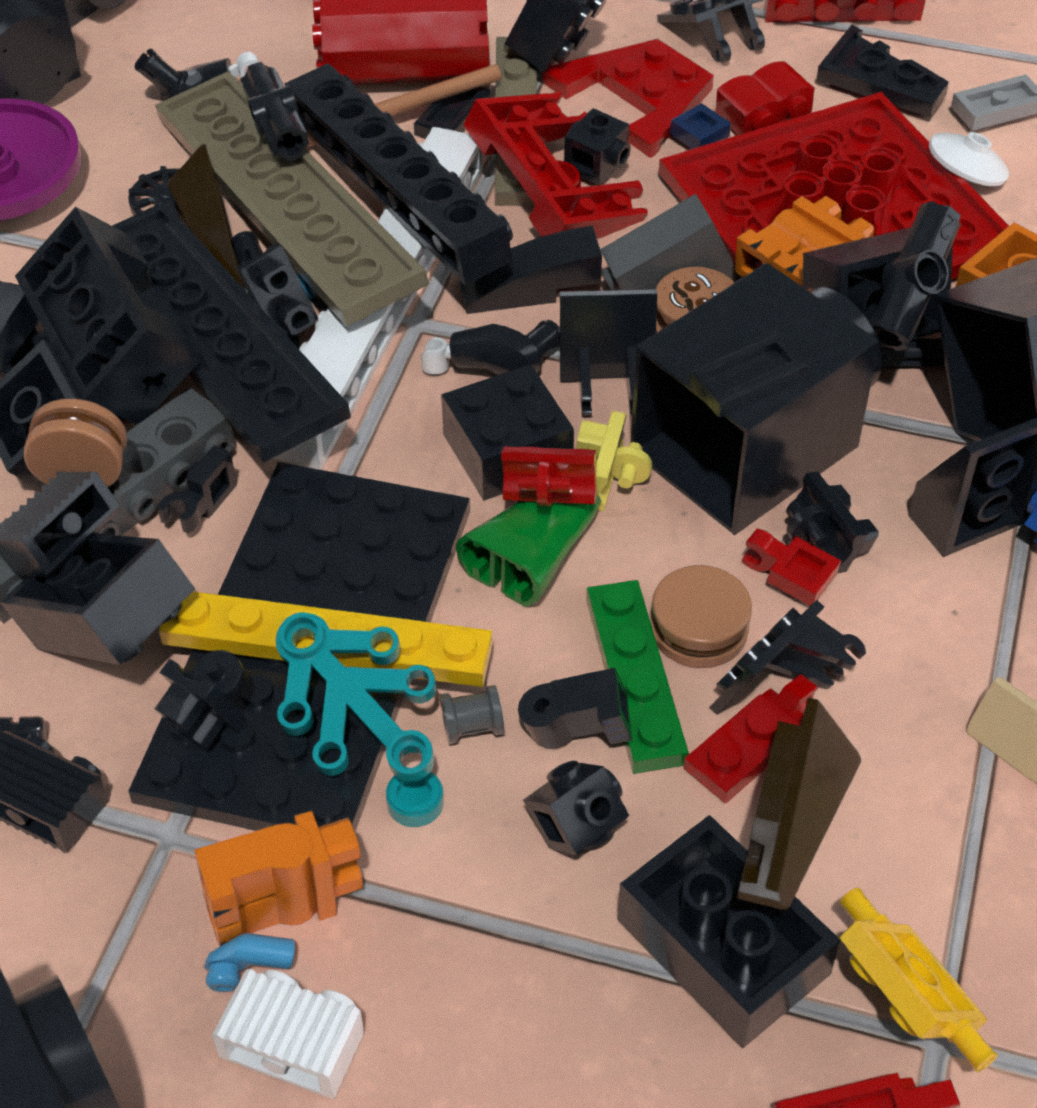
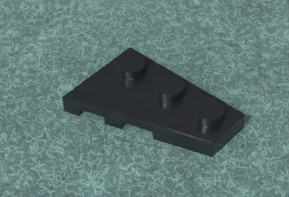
M851 24L818 66L817 80L832 84L836 88L847 89L865 96L882 92L894 106L906 109L913 114H921L927 117L933 115L946 97L949 81L914 60L906 59L901 61L889 54L890 46L878 40L872 44L862 38L863 30Z

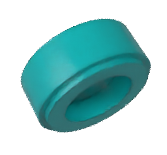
M429 772L427 776L417 781H404L394 775L386 788L388 812L396 822L407 827H421L430 824L440 815L444 805L443 787L439 778L432 772Z

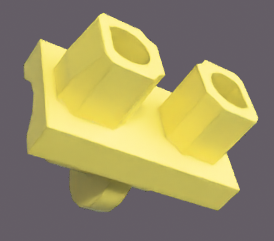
M612 411L608 425L582 420L578 432L576 449L596 450V457H598L596 460L597 495L601 499L598 508L600 511H605L614 477L618 479L619 486L630 488L633 484L647 480L652 470V460L648 454L642 451V446L639 443L632 442L628 447H623L624 441L621 435L627 413Z

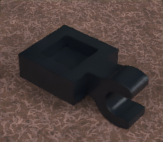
M213 445L200 461L195 462L191 466L185 478L187 489L183 492L169 494L160 501L158 512L162 523L166 524L173 515L183 513L180 517L182 530L189 533L198 526L201 516L209 519L237 486L230 451Z

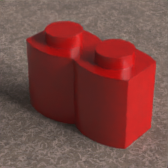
M776 61L761 67L752 75L737 76L722 84L717 89L715 112L731 123L730 128L740 135L811 113L815 88L788 63Z

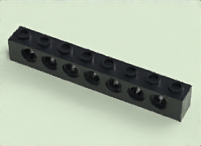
M327 63L284 83V86L289 85L292 90L301 122L306 132L465 285L513 261L510 247L513 233L506 218L501 214L496 215L477 192L472 193L462 184L459 176L454 171L449 172L445 169L432 151H425L409 131L404 132L395 124V121L388 112L383 113L375 106L367 93L362 94L355 88L347 75L342 76Z

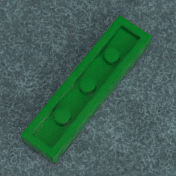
M632 580L587 587L586 601L604 668H615L627 691L632 741L624 743L632 773L637 774L684 766V758L689 755L639 581Z

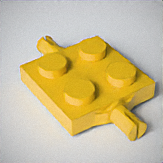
M854 888L845 894L840 900V905L844 907L855 922L839 938L853 954L850 957V962L855 971L871 985L878 986L892 1003L889 1010L895 1021L906 1032L913 1036H918L920 1039L946 1038L948 1042H953L974 1067L975 1072H980L992 1064L998 1057V1054L991 1049L977 1032L988 1019L910 925L896 924L890 921L885 914H880L864 895L861 888Z

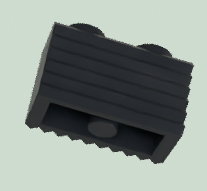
M56 472V478H49V485H42L41 492L34 491V498H27V505H20L19 512H12V519L5 518L4 525H0V555L13 573L19 577L21 575L24 577L34 576L35 578L39 576L40 578L45 577L48 579L120 511V505L97 472Z
M3 731L0 737V821L2 820L7 825H12L16 830L21 829L26 835L30 834L45 844L49 843L54 849L59 848L63 853H67L108 800L101 779L102 774L93 763L83 757L75 756L70 761L55 754L51 745L36 735L29 734L23 739L9 731Z

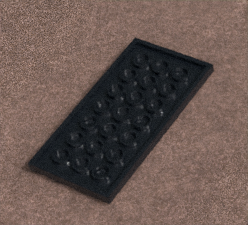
M278 462L218 595L431 622L456 553L457 540L461 538L470 514V498ZM193 649L184 670L193 678L197 662L204 655L212 651ZM233 654L242 663L244 681L241 688L227 699L247 719L240 731L236 733L223 726L206 750L185 738L175 729L176 725L162 717L128 790L133 804L254 831L277 824H295L294 816L312 811L318 827L349 818L353 830L356 832L385 747L348 707L344 744L349 753V764L342 773L335 776L321 773L316 767L312 752L315 744L320 740L326 681L312 667L307 702L313 712L314 723L311 729L303 735H289L282 729L277 718L278 707L285 700L289 663L282 660ZM368 692L395 722L404 693ZM300 709L291 711L287 715L286 721L289 723L300 722L305 716V711ZM329 749L323 753L321 761L327 764L334 763L340 758L341 752L337 749Z

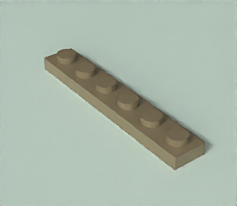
M496 37V64L500 69L502 79L496 82L495 97L537 94L536 66L506 46L504 43L507 37ZM499 153L495 154V206H535Z

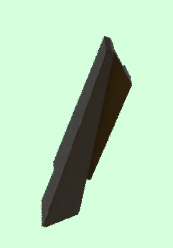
M202 144L168 181L169 191L182 215L179 216L181 221L242 286L206 144Z
M807 698L801 726L778 721L753 822L748 854L737 899L783 910L790 907L861 764V757L858 751L817 699Z

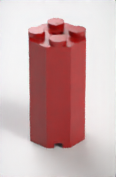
M313 0V46L318 54L316 68L329 63L342 76L347 75L353 85L439 82L489 66L487 0Z

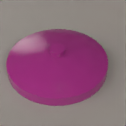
M0 99V221L28 214L49 204L72 184L79 172L82 155L76 130L63 114L47 105L23 99Z

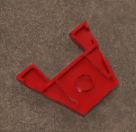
M659 39L563 62L562 64H555L550 66L545 72L542 71V83L553 91L561 93L565 99L578 94L596 83H600L644 113L645 116L629 124L628 143L649 158L654 157L660 151V143L665 137L669 139L672 137L670 134L671 120L699 105L713 89L714 80L713 74Z

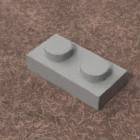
M1022 75L954 93L951 108L972 131L1037 114V85L1027 75Z

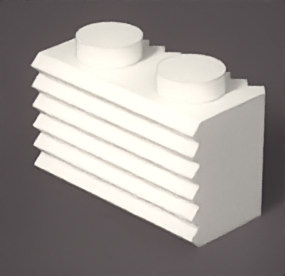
M246 969L212 1037L220 1058L334 1099L337 1096L338 1088L342 1085L343 1077L347 1074L348 1067L352 1063L353 1056L357 1052L358 1045L362 1041L364 1029L361 1010L347 996L333 990H324L321 994H314L309 989L303 990L292 977L277 970H267L263 974L256 973L252 969Z

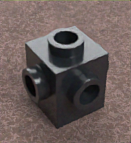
M592 108L580 121L574 122L569 132L565 135L564 161L575 166L581 178L601 185L617 167H623L629 158L631 145L628 143L629 124Z
M575 760L565 762L554 768L546 777L548 782L523 799L549 849L574 855L579 854L585 848H594L609 840L614 834L613 828L630 816L620 798L623 795V791L617 778L604 766L579 763Z

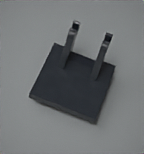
M678 0L670 3V11L657 15L658 23H697L716 62H726L731 59V49L728 42L724 39L717 13L729 9L749 50L756 49L758 51L765 47V38L763 32L758 28L752 4L763 0H697L694 2L693 0Z
M657 289L560 292V382L579 381L582 416L592 415L591 379L626 378L629 414H632L636 346L656 334Z
M818 600L802 614L793 607L716 684L723 693L709 708L717 715L764 668L793 677L802 674L818 687L829 689L834 684V681L823 669H826L834 678L839 679L844 674L843 668L851 669L856 665V661L845 649H848L858 659H861L866 654V648L858 637L851 634L843 635L818 618L817 615L825 608Z

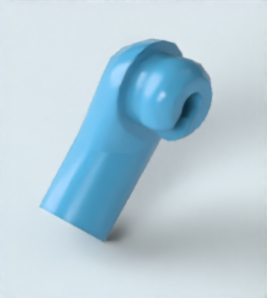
M243 933L209 953L204 964V968L208 970L206 975L207 986L217 992L232 991L239 984V972L251 965L288 970L293 962L294 940L253 933Z

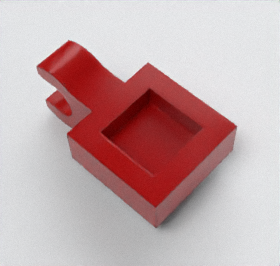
M758 528L746 541V546L750 549L742 558V562L752 570L758 572L770 570L767 579L768 583L809 606L820 598L837 575L841 560L797 536L787 546L767 531Z

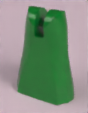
M597 495L595 504L552 502L550 507H539L535 501H518L510 508L458 539L455 547L458 559L468 576L488 587H495L501 580V592L506 597L525 607H530L540 599L570 548L595 517L601 499Z

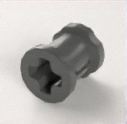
M495 685L487 686L483 693L454 698L449 693L440 694L442 718L449 744L457 743L459 736L486 731H492L495 736L504 734L502 708Z

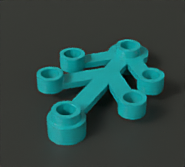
M305 612L295 613L286 618L280 625L275 640L281 658L289 663L285 700L278 707L277 718L282 729L289 735H303L311 729L314 723V715L307 702L313 667L326 681L320 740L315 744L312 752L313 760L318 770L325 775L335 776L342 773L349 764V753L344 744L347 708L349 707L386 748L389 767L396 777L404 781H417L427 776L434 765V752L428 737L416 730L402 731L368 692L404 693L405 697L413 703L421 704L428 702L433 698L437 689L435 677L431 669L424 665H413L407 669L344 667L332 653H368L370 659L376 664L387 665L394 662L399 657L401 651L397 633L385 626L376 627L371 631L329 629L321 617ZM303 636L314 638L313 644L309 647L300 649L295 646L298 639ZM387 639L393 642L392 647L385 652H378L373 649L375 643L379 640ZM422 677L429 681L428 686L421 691H414L409 688L410 682L415 678ZM295 709L305 711V716L300 722L289 723L286 721V717L291 711ZM329 749L339 750L341 755L336 762L327 764L321 761L325 751ZM414 752L422 756L421 762L415 767L409 768L401 764L403 757L408 753Z

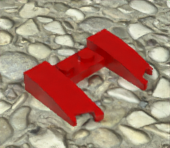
M561 93L481 98L475 100L463 126L484 156L499 153L505 164L535 204L528 218L541 237L564 230L593 225L596 238H601L645 219L648 210L645 208H632L631 198H639L643 192V186L639 180L576 188L545 145L546 143L564 138L573 123L580 121L587 114L585 111L579 116L567 117L563 114L558 106L563 97Z

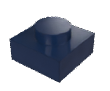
M701 103L672 119L670 134L691 149L730 137L731 123Z

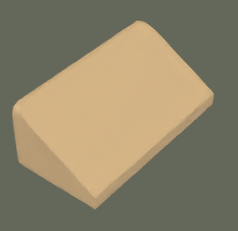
M998 676L991 684L969 721L966 732L1037 784V702Z

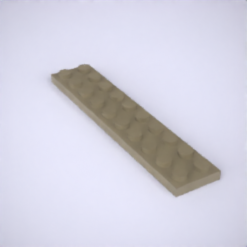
M229 71L155 105L159 119L191 154L202 144H206L215 181L272 244L277 242L282 245L292 267L346 326L362 320L370 314L397 300L404 299L411 293L429 285L426 270L306 149H304L301 158L289 162L280 156L273 155L265 136H259L242 84Z

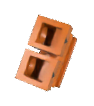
M801 196L793 202L792 209L782 211L772 224L760 232L756 233L749 229L737 237L735 272L745 277L756 270L754 268L755 264L763 261V265L769 263L803 287V253L872 237L874 235V227L862 218L855 219L847 225L841 221L842 210L838 203L827 196L815 203Z
M309 811L294 816L295 824H277L194 849L205 904L218 945L221 946L240 934L254 933L279 923L290 926L299 925L310 920L315 913H317L319 921L336 916L335 898L363 889L362 875L356 860L361 858L360 846L350 819L345 818L318 827L313 812Z

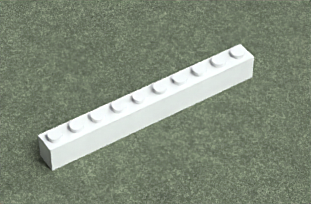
M433 127L424 143L420 142L419 145L425 151H432L439 163L449 172L454 171L459 176L462 184L472 192L483 171L481 150L467 133ZM384 207L383 214L378 222L426 270L427 274L436 256ZM418 290L411 293L408 297L397 300L348 326L328 307L327 311L320 312L316 321L315 331L309 342L302 343L299 350L348 402L350 414L355 409ZM348 420L272 459L322 470Z

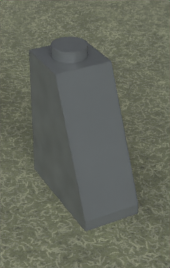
M696 194L600 249L608 267L602 270V274L611 290L656 289L657 284L664 276L674 270L685 267L711 268L727 275L734 282L741 279V276L735 272V264L713 221Z

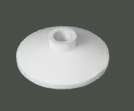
M970 132L967 136L956 133H937L929 141V150L934 158L946 169L961 178L984 186H1000L1009 177V170L1006 164L990 149L992 146L990 140L979 133Z

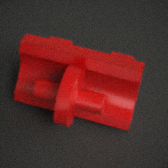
M504 446L501 451L503 500L535 501L539 507H550L552 502L595 504L597 499L596 450Z

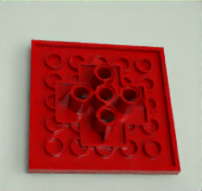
M882 92L659 159L658 173L681 202L694 194L698 196L713 221L734 264L736 261L737 237L749 229L756 233L760 232L772 224L782 211L792 209L793 202L801 196L812 203L825 196L837 202L842 210L841 221L848 225L855 219L862 218L873 225V236L912 227L921 204L933 201L940 205L952 207L961 215L959 219L961 225L953 242L951 280L958 277L960 267L1009 227L964 178L952 173L934 158L929 150V141ZM763 261L755 264L754 268L757 269L762 266Z

